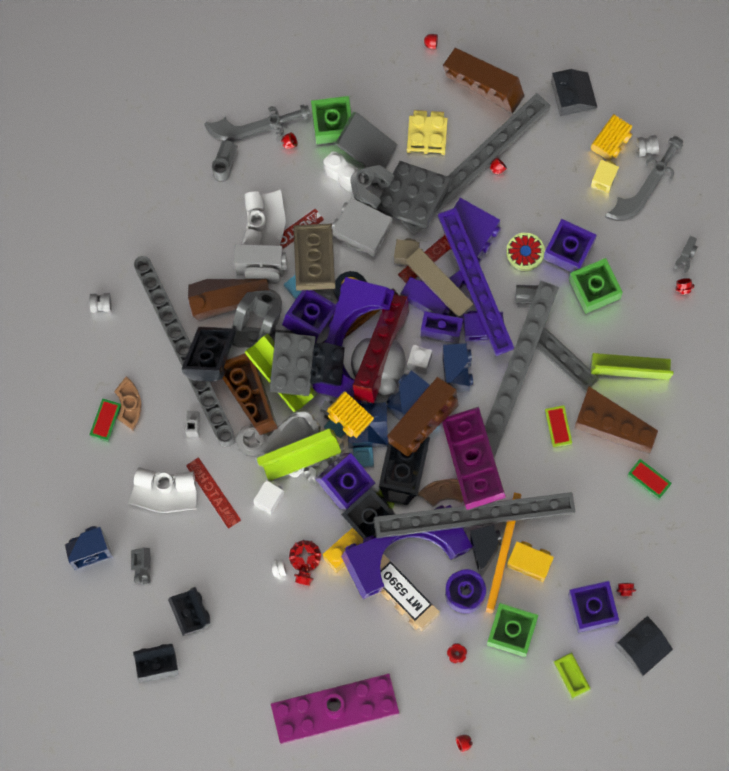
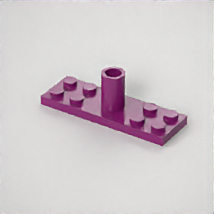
M479 407L448 416L442 424L466 509L469 510L506 498Z
M390 674L271 703L280 744L399 714ZM333 702L341 705L337 711H331L328 707Z

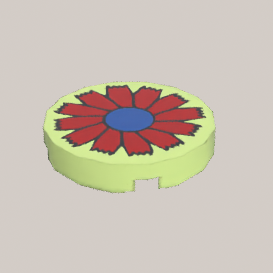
M517 234L510 239L507 245L506 257L511 265L520 271H531L539 266L544 259L545 247L542 240L534 234Z

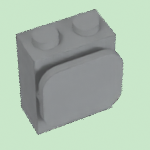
M351 198L348 203H344L340 218H336L331 227L333 229V237L359 252H365L375 257L393 225L392 218Z
M235 244L234 266L236 274L245 275V279H267L268 284L279 283L280 277H283V271L287 270L286 253L283 252L282 246Z

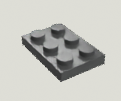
M276 332L269 392L309 396L315 336Z

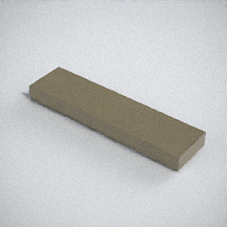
M420 248L405 260V263L458 318L473 306V303Z

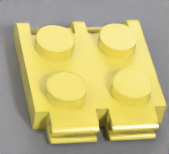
M414 110L413 116L409 115L407 153L416 151L424 152V154L432 152L445 155L448 118H444V112L431 111V116L427 117V111ZM411 146H424V148H414ZM428 147H440L442 149H429Z

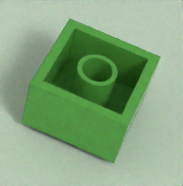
M349 96L311 100L316 145L336 142L351 116Z
M606 258L570 273L569 282L585 314L621 299L623 292Z
M499 603L487 646L526 658L539 615Z

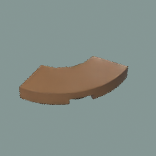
M126 376L114 391L121 402V411L117 419L134 431L141 417L142 403L136 386Z
M458 479L434 481L418 493L420 498L433 507L444 500H455L460 503L464 501Z

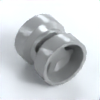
M656 135L649 136V138H636L639 157L645 156L648 153L652 155L659 154V144Z
M104 293L103 295L90 294L91 313H98V311L111 312L110 293Z

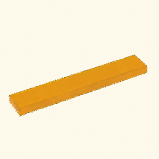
M514 492L512 500L521 499L522 495ZM509 521L506 524L486 612L493 613L495 610L516 521Z

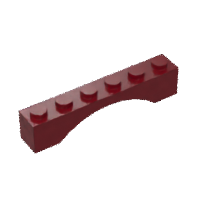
M394 294L389 310L382 309L353 383L356 400L375 402L390 347L396 334L404 326L409 314L407 296Z

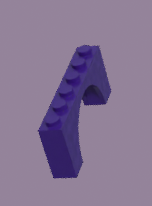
M459 198L454 208L459 213L480 264L482 261L480 257L483 252L486 254L492 245L490 241L493 237L496 238L501 231L500 219ZM460 270L449 277L460 290L463 285H466ZM410 277L400 295L408 297L409 304L423 312L447 316L451 312L423 281Z
M345 277L340 288L339 300L335 305V314L329 325V334L324 343L342 346L347 330L358 317L372 310H389L395 291L384 286ZM344 363L341 386L335 387L322 383H312L316 393L338 399L345 391L358 404L362 403L361 400L355 399L353 390L354 379L347 372Z
M443 505L436 507L435 509L450 508L452 506L448 505L444 507ZM463 527L384 538L369 536L359 545L354 543L347 546L341 557L362 599H366L381 592L384 588L380 572L381 559L385 549L392 543L411 537L426 539L438 545L448 555L450 560L467 554L473 547Z

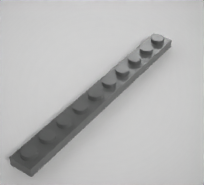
M536 93L448 175V177H451L452 183L434 217L483 172L495 158L499 157L550 109L551 105ZM401 220V223L414 235L422 229V227Z
M541 280L485 425L494 458L559 290L558 286Z
M569 492L490 502L469 510L466 509V506L379 516L373 519L376 538L564 515L575 513L576 511L573 493Z

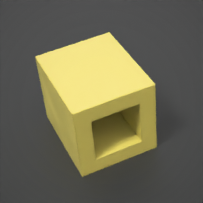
M601 160L592 179L591 187L609 193L617 176L619 166H616L612 161Z

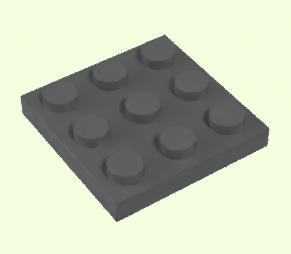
M399 161L393 172L394 179L390 186L386 187L380 196L381 202L376 210L390 217L427 229L449 189L452 179L451 177Z

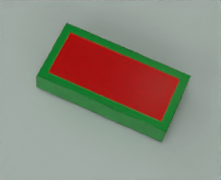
M102 398L89 434L91 437L109 442L121 409V404Z
M641 459L628 473L630 478L657 499H660L672 484Z

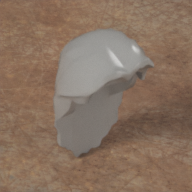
M307 410L292 413L278 426V429L274 430L267 437L266 448L263 452L267 454L317 434L321 430L320 424L314 419L312 413Z

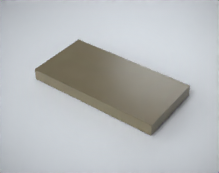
M332 223L293 225L296 291L335 289Z

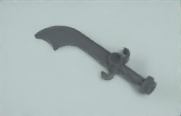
M303 104L300 105V110L278 116L277 108L271 106L268 110L270 112L275 111V114L243 126L231 124L226 116L218 122H206L204 125L213 137L223 141L237 140L271 128L275 130L281 128L279 132H276V136L280 137L284 133L282 123L304 117V120H307L311 113L308 105L304 106Z
M673 136V138L669 139L670 147L661 161L657 162L654 158L647 159L646 166L649 162L655 163V166L640 191L632 198L623 199L618 197L616 206L613 210L606 213V217L614 220H625L635 216L641 211L665 172H671L670 179H673L674 170L670 167L666 168L676 149H682L684 141L681 138Z

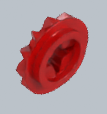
M302 540L296 542L290 549L289 560L296 570L309 572L319 565L321 551L318 545L312 541ZM303 548H305L308 554H314L307 558V564H305L302 557H296L303 554Z

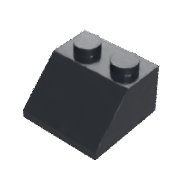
M568 69L552 73L551 84L560 116L597 108L588 72Z
M371 487L341 515L365 539L369 536L376 537L374 517L395 515V512L374 487Z
M494 525L470 530V542L473 546L472 550L477 570L481 576L485 574L501 545L499 529L495 530Z
M648 616L615 645L642 676L673 650L662 631Z

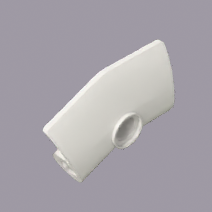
M281 190L263 195L259 191L246 193L244 198L248 223L242 245L280 246L286 225ZM254 219L262 220L258 225L252 223Z
M141 467L137 468L134 476L135 486L128 500L129 504L160 513L197 509L194 471L167 474ZM163 480L170 481L167 487H160V483Z

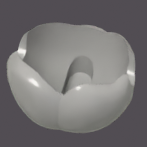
M371 338L363 339L353 351L351 368L355 378ZM396 339L392 342L384 366L378 392L381 395L392 394L397 388V381L400 380L405 371V353L401 344Z

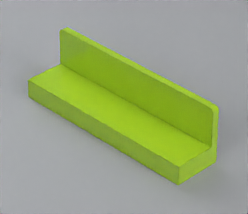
M267 333L255 345L248 348L245 354L270 383L275 342ZM311 385L309 396L278 393L293 412L306 406L318 395Z
M599 353L591 355V374L669 380L673 375L671 359Z
M329 428L256 459L259 466L264 467L268 481H273L338 455L342 451L334 430Z

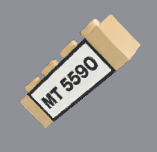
M383 554L380 572L384 588L380 592L387 601L391 599L396 604L394 608L399 614H405L410 619L408 623L415 630L419 628L423 631L440 615V612Z

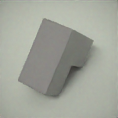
M187 411L185 420V434L187 438H199V411Z

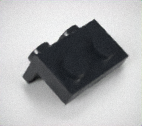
M330 343L314 344L310 383H322L335 387L341 386L345 347Z
M196 587L191 588L187 592L171 596L168 599L183 636L204 630L210 624V615L205 610L202 596Z
M162 644L157 647L143 648L133 652L139 683L179 675L173 644Z

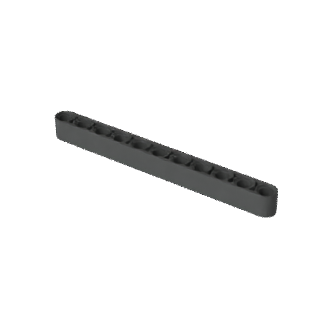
M139 256L134 261L136 273L182 366L187 353L181 354L179 352L184 347L190 348L191 342L151 260L146 256ZM142 264L148 265V268L145 270L139 269ZM156 281L154 286H147L148 282ZM159 297L165 298L160 304L155 302ZM166 314L173 315L170 320L163 319ZM174 331L181 332L178 337L171 336ZM188 378L219 444L223 447H230L235 442V434L210 381H204L206 385L203 388H197L196 384L200 381ZM208 398L214 399L211 405H205L204 402ZM220 415L223 417L220 422L212 421L215 416ZM225 432L231 434V437L227 440L221 439V435Z

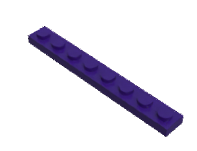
M453 208L439 213L438 219L495 356L514 350L511 338L457 209Z

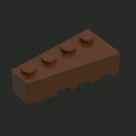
M454 48L443 64L446 76L449 79L458 81L511 114L514 113L525 97L519 77L460 49Z
M245 353L226 360L224 366L225 375L222 379L259 435L278 429L258 368Z
M436 377L387 435L389 444L406 456H409L412 452L414 453L420 444L459 406L456 389L439 377Z
M588 387L575 429L650 454L658 430L593 388Z

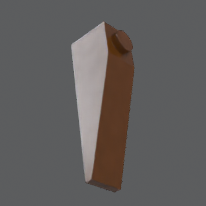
M205 279L188 285V300L193 317L198 321H202L236 310L247 292L270 291L267 279Z

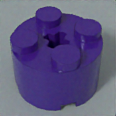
M463 569L449 577L446 583L445 597L453 610L459 613H473L482 606L486 596V585L479 573L470 569ZM465 588H468V589H469V593H467L466 595H463V594H462V592H463L462 590H465Z

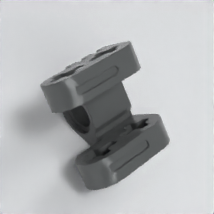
M381 165L358 170L350 178L354 199L376 210L381 200L366 188L371 184L377 189H384L390 186L394 175ZM359 175L364 177V183L359 181Z
M266 290L247 292L236 309L232 328L242 332L247 325L250 312L253 310L256 314L264 317L258 341L267 333L272 338L282 311L275 294Z

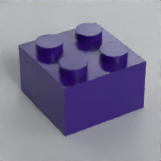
M561 219L545 250L544 260L570 272L581 269L595 244L597 235Z
M302 290L287 311L282 326L297 335L315 336L316 344L333 320L336 304L313 290Z
M343 453L315 478L339 509H348L376 484L352 453Z
M609 581L569 590L568 596L578 633L618 624L619 617Z

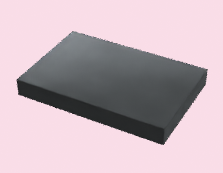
M357 112L351 114L335 145L365 168L375 165H381L385 168L398 145Z

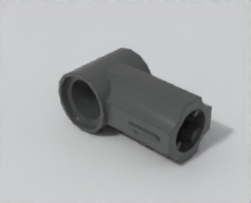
M226 140L221 142L216 159L212 162L213 176L218 181H225L230 176V169L238 149V145L232 141ZM218 168H225L224 171H217Z
M516 285V303H532L539 285Z

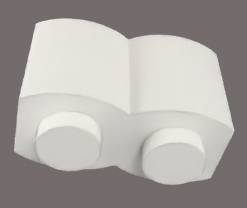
M331 151L323 160L324 171L330 178L338 180L341 187L346 191L353 192L350 178L358 169L354 165L346 163L342 155Z

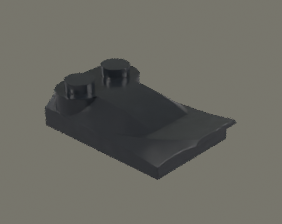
M198 327L182 365V373L191 380L219 381L225 375L224 366L236 334L235 328Z
M427 437L420 444L419 448L409 456L403 454L389 444L388 441L379 482V489L387 502L407 506L418 496L430 437Z

